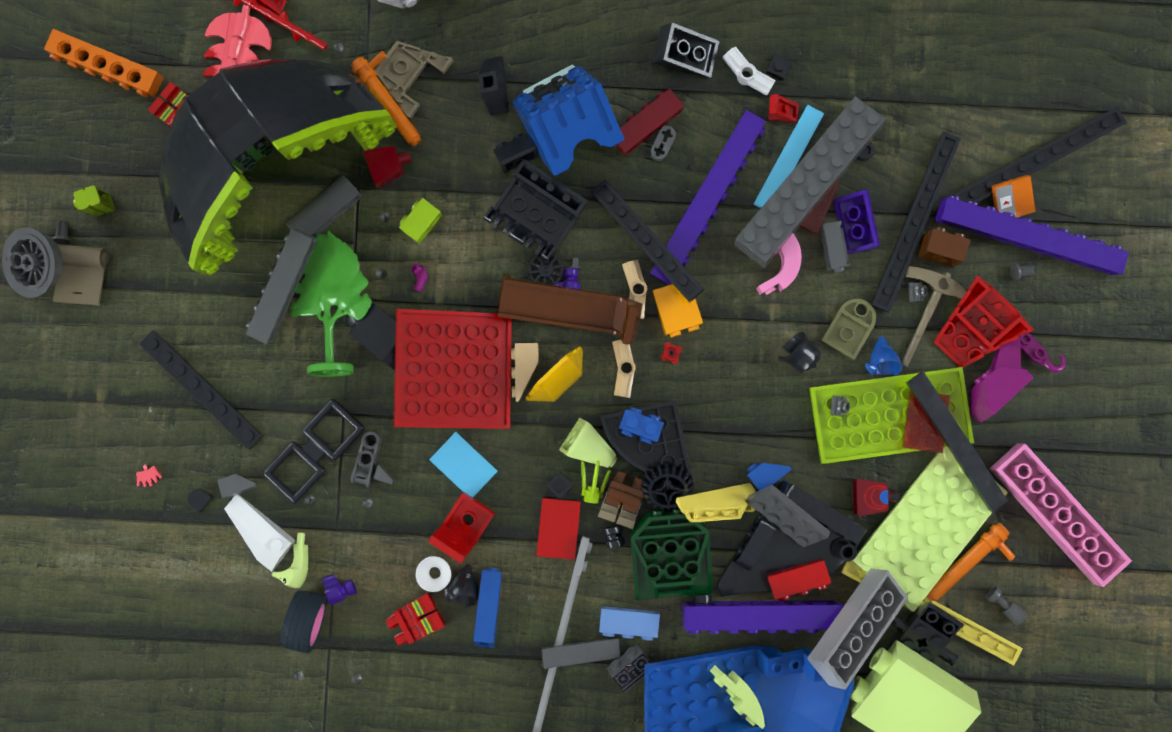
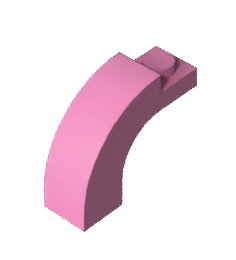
M794 233L778 252L781 258L779 273L756 288L760 295L764 292L766 295L776 290L775 286L781 292L796 278L801 266L802 256L799 242Z

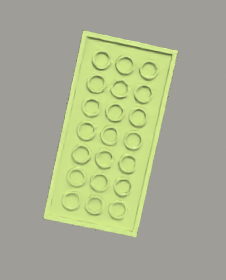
M943 447L939 450L857 552L855 559L852 560L866 574L871 568L888 570L907 595L908 599L904 606L912 612L916 610L992 513L948 447ZM997 483L1003 494L1006 496L1008 491H1006L1002 486H1000Z

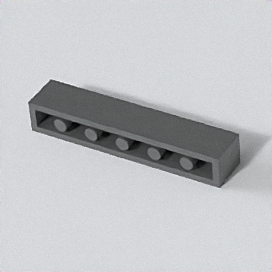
M291 229L286 234L284 239L286 243L277 254L278 261L276 266H273L270 270L269 282L264 285L261 292L263 294L262 298L254 307L255 314L246 326L248 329L246 335L265 344L273 343L318 241L317 238L299 229Z

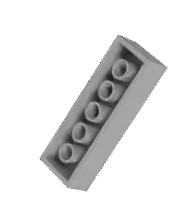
M871 568L808 656L809 662L829 686L846 690L908 599L888 570Z

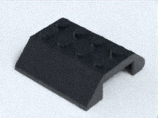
M523 159L513 173L514 178L495 206L490 207L483 220L489 224L494 221L492 226L495 228L503 221L507 224L502 231L504 234L511 230L508 236L521 245L526 242L524 247L527 249L536 242L539 246L535 249L534 254L538 256L543 251L540 258L548 262L577 222L588 200L526 159Z

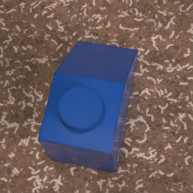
M755 462L747 468L748 472L745 475L757 491L773 485L792 469L790 466L767 463L757 464Z

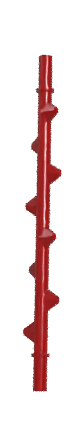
M233 0L235 6L242 2L263 14L267 22L273 20L292 31L295 41L304 38L306 42H310L324 51L327 49V43L313 36L311 32L308 33L291 23L287 12L284 11L278 15L259 4L257 0Z

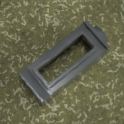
M842 221L825 223L819 227L827 270L834 271V274L845 272V268L850 266V264H847L849 259L843 228H840Z

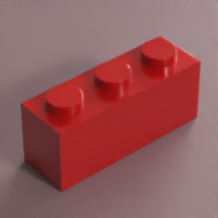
M823 558L767 574L774 599H779V601L788 600L791 598L790 595L798 593V596L808 594L810 589L817 588V590L827 588L828 584H831Z

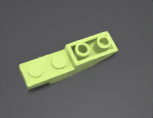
M714 665L710 670L715 676L713 680L721 688L724 685L727 687L725 691L731 696L729 699L735 704L733 708L741 716L745 713L747 715L745 719L751 725L755 726L757 724L763 729L765 723L762 709L750 687L733 670L727 676Z

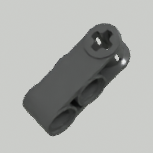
M370 431L363 435L350 483L354 484L356 482L370 488L382 444V435L379 432ZM370 435L376 437L375 445H371L368 442ZM365 453L371 456V462L369 464L365 463L363 460V456Z

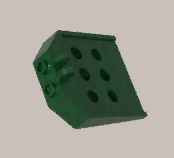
M658 506V509L647 513L630 533L635 600L713 594L710 534L707 526L702 522H690L679 507L677 510L672 507L670 511H661ZM689 540L695 542L692 547H686L685 543ZM669 542L675 543L672 549H667L665 546ZM647 545H656V548L654 550H646ZM690 563L696 564L693 570L687 569ZM670 565L677 566V569L673 572L667 570ZM650 567L658 568L655 573L648 572Z

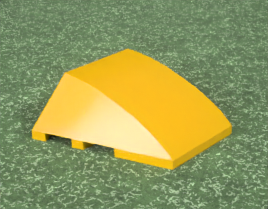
M580 346L573 352L571 351L566 354L534 385L525 399L527 401L555 402L582 376L583 348Z

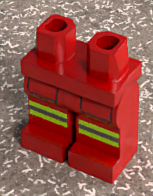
M171 81L160 94L177 109L183 97L188 96ZM158 97L148 111L171 127L177 109L175 110Z
M430 592L397 609L386 620L390 630L398 625L402 630L401 633L394 636L398 646L406 643L411 644L445 627L446 623L439 610H435L437 606ZM431 612L430 614L420 618L424 614Z

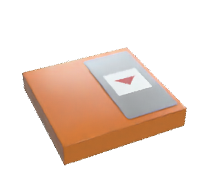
M1030 175L991 185L994 207L997 209V212H1010L1015 214L1014 217L1016 218L1035 212Z

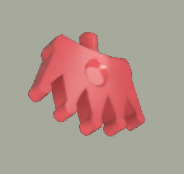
M144 465V471L136 473L137 486L141 485L140 482H142L143 487L147 486V482L149 486H152V479L157 483V476L159 478L163 476L159 473L156 466L148 469L147 465Z

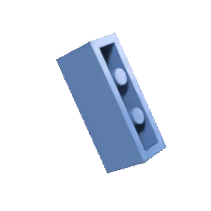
M601 606L599 632H602L603 636L614 637V634H622L623 638L632 639L634 636H642L641 639L653 640V637L658 638L660 613L659 611Z

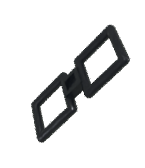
M330 399L302 430L310 441L303 448L295 441L290 442L263 471V476L292 503H297L325 473V469L318 461L325 454L333 461L337 460L365 428L335 399ZM332 408L355 428L335 451L312 431ZM292 451L296 452L315 470V473L295 494L273 474Z

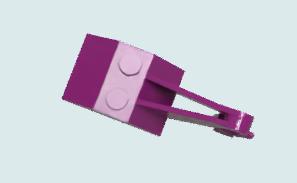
M1029 333L1003 345L1000 349L996 350L990 369L974 381L976 385L971 388V416L979 424L996 414L1034 378L1026 369H1021V350L1033 362L1044 366L1047 370L1054 373L1064 370L1066 367L1065 357L1060 354L1061 364L1059 366L1053 365L1049 360L1046 350Z

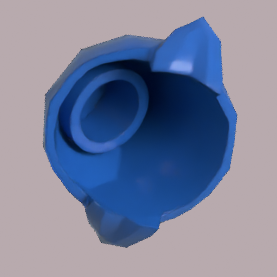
M879 337L872 351L870 363L865 364L866 369L871 375L894 374V376H897L903 369L901 360L889 346L885 337Z

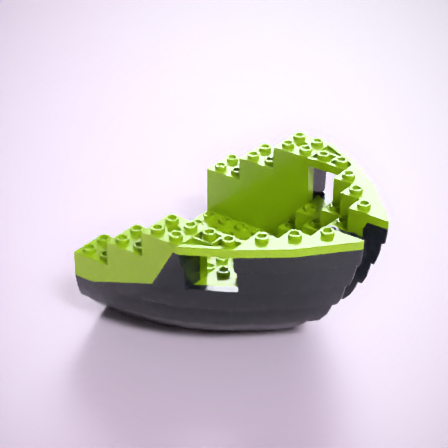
M266 59L219 69L220 72L193 93L183 97L167 136L158 181L170 235L194 271L204 275H211L219 269L218 266L234 258L238 250L231 242L235 238L229 232V229L232 227L227 218H232L238 213L241 204L237 200L240 201L246 198L250 193L249 191L253 189L242 173L245 170L249 171L257 165V161L262 157L272 154L275 147L284 157L290 160L300 156L305 147L311 152L314 149L319 150L325 145L327 139L334 144L336 141L340 142L345 139L347 133L350 132L366 151L375 148L379 144L380 139L384 136H390L395 131L394 128L397 125L391 115L356 76L345 73L328 63L315 60Z

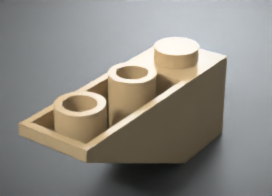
M515 343V348H511V358L515 359V367H512V379H515V386H512V398H516V402H520L539 364L538 343Z

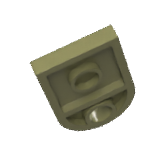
M851 299L842 304L820 342L849 359L855 360L876 323V313L872 305L862 299ZM858 305L865 307L866 312L864 315L857 313L856 307Z

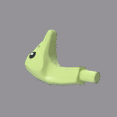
M297 533V542L293 544L294 560L291 567L285 571L272 572L273 577L281 580L286 586L291 588H301L308 573V545H304L305 533Z

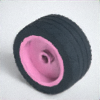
M298 590L294 594L282 627L280 638L282 647L301 653H310L319 636L326 612L327 598L325 596L305 590Z

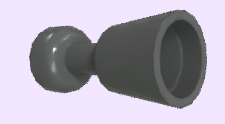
M998 586L990 589L985 599L991 603L996 601L1003 607V614L1014 626L1021 624L1027 617L1028 612L1013 601L1007 602L1001 596L1002 590Z

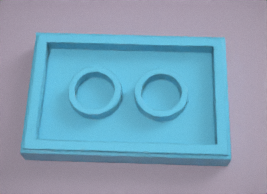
M457 432L429 459L457 487L471 497H474L498 472Z

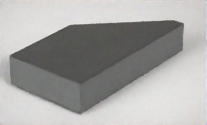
M237 474L217 480L223 499L258 487L256 483Z

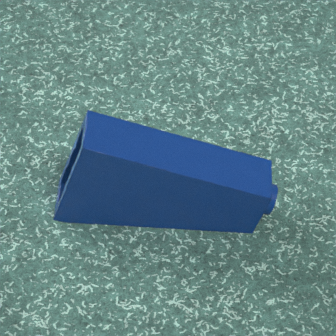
M487 568V571L482 570L473 639L475 646L495 648L502 572H498L496 568Z

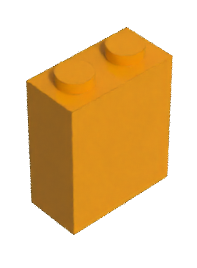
M673 284L652 291L665 336L670 335V338L681 335V331L686 329L689 332L700 329L699 325H702L703 321L696 299L689 303Z

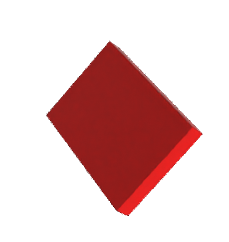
M542 498L536 556L575 560L580 501Z

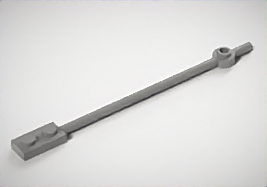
M582 535L554 646L563 645L581 572L585 573L588 562L584 560L586 553L590 554L592 543L589 542L590 537ZM557 667L548 669L532 732H541Z

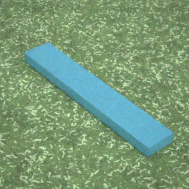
M809 105L806 106L757 196L754 205L762 208L794 170L824 113Z

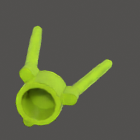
M581 461V495L584 496V502L599 504V499L603 498V492L611 470L607 471L599 490V487H596L600 461H596L592 486H588V488L586 487L585 462Z

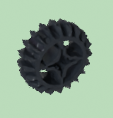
M666 460L664 465L658 462L657 467L651 465L650 471L646 470L645 476L642 478L641 490L643 497L646 498L648 504L652 503L653 508L659 506L661 511L663 508H667L670 511L672 507L677 510L676 499L693 495L694 493L693 476L689 474L688 468H683L682 464L676 466L675 461L669 464Z

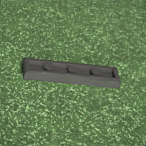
M617 637L541 648L544 669L620 658L619 638Z

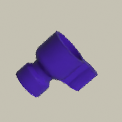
M564 269L565 282L553 284L581 289V284L577 281L579 277L578 269Z
M334 574L322 578L330 605L343 601L346 595L351 596L357 593L352 579L345 581L341 585Z

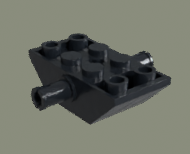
M930 601L918 606L906 620L898 615L895 616L891 625L898 630L893 635L886 649L887 651L897 640L930 662H933L936 657H940L951 666L955 664L954 662H957L959 656L945 646L963 626L962 622Z

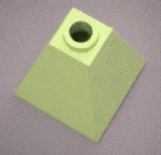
M581 418L578 419L559 449L568 457L596 464V461H600V466L607 468L609 466L612 467L617 460L616 453L590 423Z

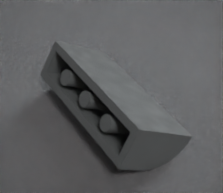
M342 174L285 224L290 231L291 229H299L316 237L317 234H321L363 196Z

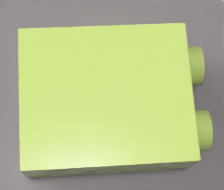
M897 640L888 651L883 647L876 651L869 665L872 671L865 679L860 676L854 679V688L850 697L852 717L874 732H965L981 713L977 691Z

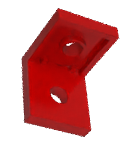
M463 492L443 524L434 532L428 542L459 563H462L496 513ZM470 514L474 522L467 523L464 516Z

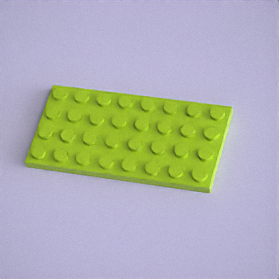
M963 367L924 372L969 442L973 444L974 438ZM919 373L809 388L820 464L947 447L906 384L907 381ZM833 395L846 397L850 402V410L845 416L830 415Z

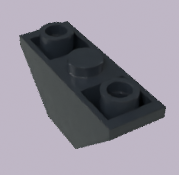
M503 56L485 59L479 72L481 96L491 116L509 113Z

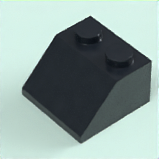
M522 133L513 137L512 141L508 143L501 142L493 149L504 174L516 169L523 159L531 162L538 158L537 149L528 133L525 135Z

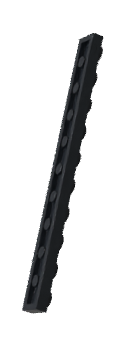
M1117 106L952 195L960 197V200L964 202L973 201L978 203L993 195L991 185L1024 175H1031L1127 122Z
M944 131L941 133L871 302L873 307L887 313L890 312L961 138Z

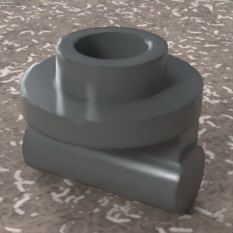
M922 282L908 283L909 302L924 301L928 294L927 287Z
M833 395L830 415L845 416L850 410V402L846 397Z

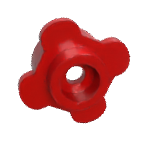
M669 342L665 343L661 359L663 361H671L673 364L678 363V356L682 352V348L671 345Z

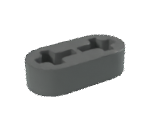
M671 126L662 127L654 141L650 154L655 161H663L667 157L675 140L676 131ZM671 132L670 136L672 138L668 137L667 141L663 142L664 134L662 133ZM660 145L664 146L662 149L664 155L656 156V151L654 150H658Z

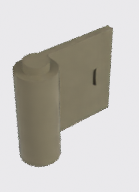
M57 244L62 255L63 269L60 279L55 284L53 302L100 306L106 264L110 259L109 253L105 248Z

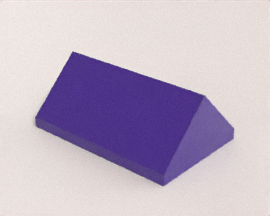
M868 189L835 199V210L838 221H842L840 228H843L847 254L874 250L880 246Z

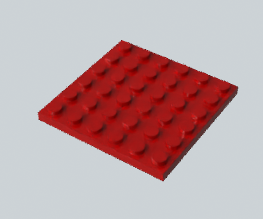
M396 309L394 427L510 429L512 319L498 317V313Z

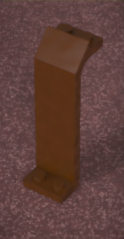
M503 273L497 312L498 317L611 333L619 336L623 344L630 345L631 340L636 339L643 303L621 295L512 279L511 274Z

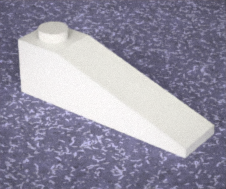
M239 494L235 495L224 508L256 560L273 572L297 541Z

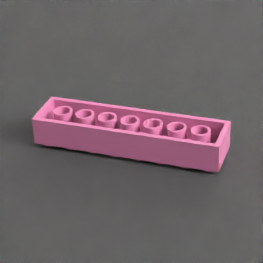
M1017 443L989 468L1094 585L1104 587L1132 561L1025 443Z

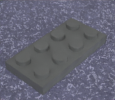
M773 485L749 495L746 500L753 509L759 511L768 521L776 524L783 533L789 535L802 547L824 540L830 534L827 528Z

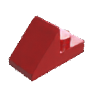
M778 94L770 95L768 120L798 122L799 103Z

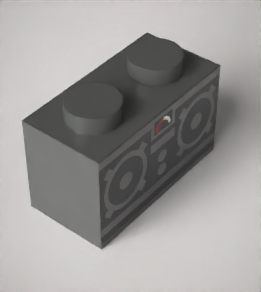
M636 644L634 647L627 649L625 654L619 659L614 660L607 670L613 680L626 693L645 677V664L652 663V661Z

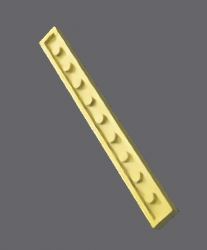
M845 561L840 571L859 583L866 576V573L852 561ZM925 597L923 601L920 603V605L929 602L930 600L927 597ZM932 601L933 604L963 623V626L956 635L1015 665L1023 648L938 602Z

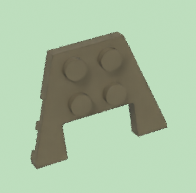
M396 41L386 54L387 57L377 66L375 72L403 112L411 120L420 108V104L406 95V92L427 64L445 74L454 60L448 56L438 55L435 52L425 51L419 47Z

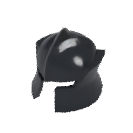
M799 332L782 347L790 355L787 357L779 356L778 359L781 362L790 364L802 373L817 367L816 364L821 355L818 349L820 344L810 341L804 332Z

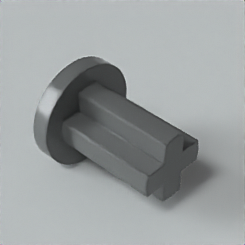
M57 221L56 234L52 237L55 243H70V238H68L69 223L67 221Z
M1012 264L1010 266V276L1012 280L1018 281L1022 276L1035 275V266Z

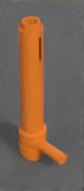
M381 51L370 62L363 57L355 59L351 63L352 72L355 76L359 77V80L365 84L391 115L397 125L396 128L407 143L413 147L421 142V135L381 83L374 70L387 57L386 53Z
M1001 523L993 524L989 528V532H984L980 536V540L946 570L926 596L931 602L939 600L991 551L999 548L1009 561L1015 558V555L1004 543L1010 533Z

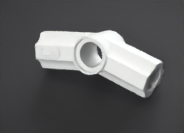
M737 47L730 49L722 58L735 73L738 82L742 85H748L767 96L776 80L756 70L755 66L745 59ZM742 72H749L751 77H744Z

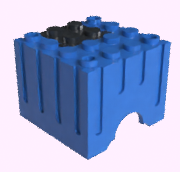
M573 67L567 74L556 76L551 79L550 83L546 85L540 84L533 89L534 91L528 94L522 93L513 101L521 121L537 149L538 156L555 176L569 169L571 162L574 161V148L581 140L593 139L600 146L604 145L607 147H613L625 140L601 83L582 67Z

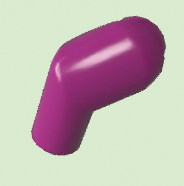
M414 264L411 267V271L414 273L417 281L413 289L422 293L428 280V274L421 264Z

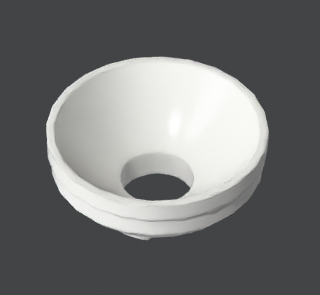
M427 557L419 563L416 569V580L419 586L426 591H441L450 582V566L441 557ZM433 567L439 568L441 572L440 577L432 578L429 574L430 569Z

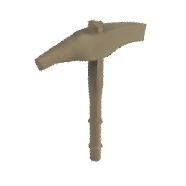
M908 266L905 277L923 282L933 293L901 361V365L904 367H908L913 358L912 356L942 295L962 299L967 292L959 283L951 279V275L948 272L940 274L931 270Z

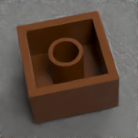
M936 227L922 235L916 257L955 267L965 262L971 240L965 238L963 234H950L946 232V229Z

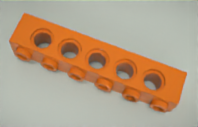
M55 29L52 30L44 47V50L50 54V58L58 62L65 60L67 65L75 69L79 67L84 68V72L92 76L96 74L101 75V78L109 83H113V81L118 82L119 86L126 90L135 89L137 94L146 98L148 95L155 98L164 78L155 70ZM89 55L88 59L84 61L85 56ZM106 62L105 67L101 68V65ZM121 69H124L123 73L121 75H118V72ZM141 76L140 81L135 83L136 78Z

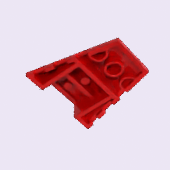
M977 275L937 335L934 343L959 367L964 368L981 359L986 354L1000 349L1003 345L1017 340L1020 336L1034 331V328L1000 292Z

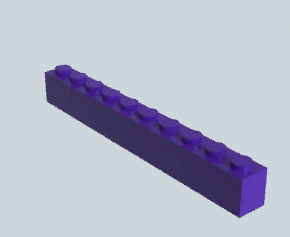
M748 110L745 111L666 245L667 249L684 267L690 259L687 257L690 250L694 252L699 244V241H697L700 234L704 235L709 225L706 224L708 219H713L719 209L716 208L718 202L723 203L728 195L725 191L728 185L732 187L737 179L735 173L738 169L742 171L747 162L744 159L747 153L752 154L757 145L754 143L757 137L761 138L766 130L763 127L766 121ZM655 265L649 276L669 286L671 282Z
M950 195L941 200L935 222L1113 276L1123 274L1129 252L1122 250L1121 246H1108L1102 240L1086 239L1087 236L1082 234L1072 235L1066 229H1052L1049 224L1033 223L1032 219L1025 217L1021 219L1016 218L1013 213H1000L996 211V208L988 206L985 208L980 207L977 202H964L957 196Z

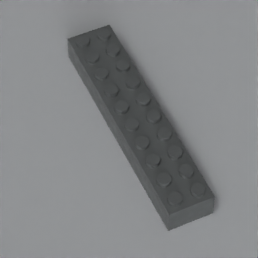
M855 96L736 237L734 246L765 268L880 131L886 118Z

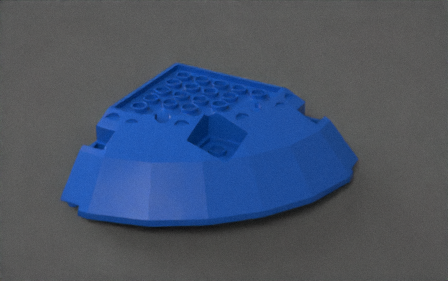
M748 646L645 664L644 732H840L854 688V679L846 690L829 686L807 659L813 651L807 648H797L795 651L782 653L774 646ZM714 665L727 676L733 670L750 687L762 709L765 723L763 729L757 724L755 726L751 725L745 719L747 716L745 713L741 716L733 708L735 704L729 699L731 696L725 691L727 687L724 685L721 688L713 680L715 676L710 670Z

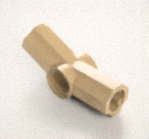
M633 260L622 264L629 286V299L643 303L640 319H644L647 285L638 260ZM640 285L643 287L644 292L636 294L633 291V287Z
M621 340L612 342L618 366L614 396L630 398L635 364L630 345L623 344ZM624 363L631 365L632 371L630 373H624L621 370V366Z

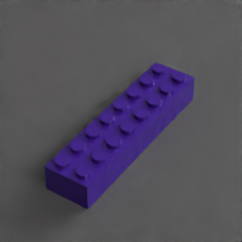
M836 600L712 601V603L682 601V626L689 634H700V631L708 630L710 634H719L720 630H728V633L731 634L740 633V630H747L748 633H759V630H767V633H779V630H787L788 633H799V630H807L808 633H818L819 629H826L827 631L844 605Z

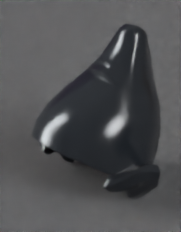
M471 565L464 566L453 578L449 588L445 589L444 595L447 602L452 599L465 603L466 607L476 604L478 588L473 577Z

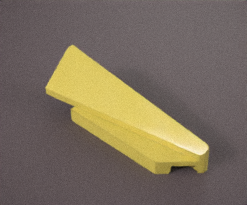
M751 483L678 497L676 503L690 522L741 519L744 512H754L755 509L746 500L749 495L756 491Z

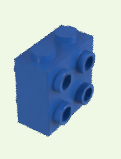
M633 407L630 410L626 409L618 428L622 430L621 434L633 437L634 434L640 436V441L652 444L653 441L657 442L664 425L663 422H660L661 418L649 414L648 417L641 415L642 411Z

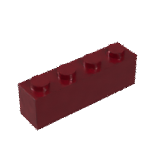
M671 89L666 92L664 90L655 97V101L652 103L647 102L642 106L641 112L637 115L634 113L626 120L627 123L622 127L619 125L625 140L615 146L624 157L683 111V103Z

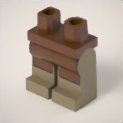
M618 471L614 480L612 479L598 517L615 522L620 504H622L616 523L633 529L643 499V492L641 490L642 479L635 477L632 486L625 484L628 474Z

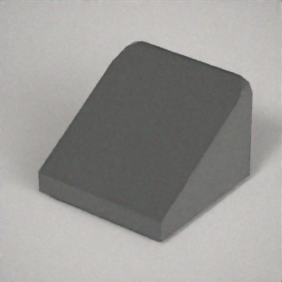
M378 464L374 475L375 480L394 484L396 480L383 465Z

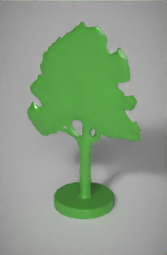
M327 231V234H317L315 237L318 241L304 270L305 278L298 284L295 291L296 294H300V297L296 303H292L290 315L297 317L317 314L319 320L323 321L325 363L308 365L307 375L338 377L354 374V365L334 362V323L337 318L346 314L356 320L362 319L371 307V299L367 293L362 297L360 296V292L367 287L368 280L359 271L360 263L358 262L357 254L347 246L346 242H342L335 235L331 234L330 231ZM332 305H337V312L331 317L330 308Z

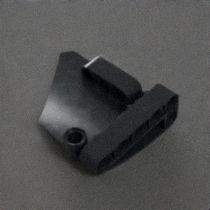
M782 480L777 489L830 531L828 538L802 547L789 535L783 533L776 524L768 521L764 515L759 514L717 583L719 593L723 597L772 591L767 574L821 558L824 559L829 576H831L844 561L848 562L855 559L857 555L856 547L859 546L867 530L797 486ZM847 547V553L843 555L842 551Z

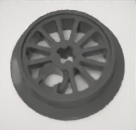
M23 227L15 230L7 238L2 252V267L6 280L15 292L24 297L33 298L42 295L47 289L53 287L61 277L63 260L58 245L53 239L43 235L36 229Z

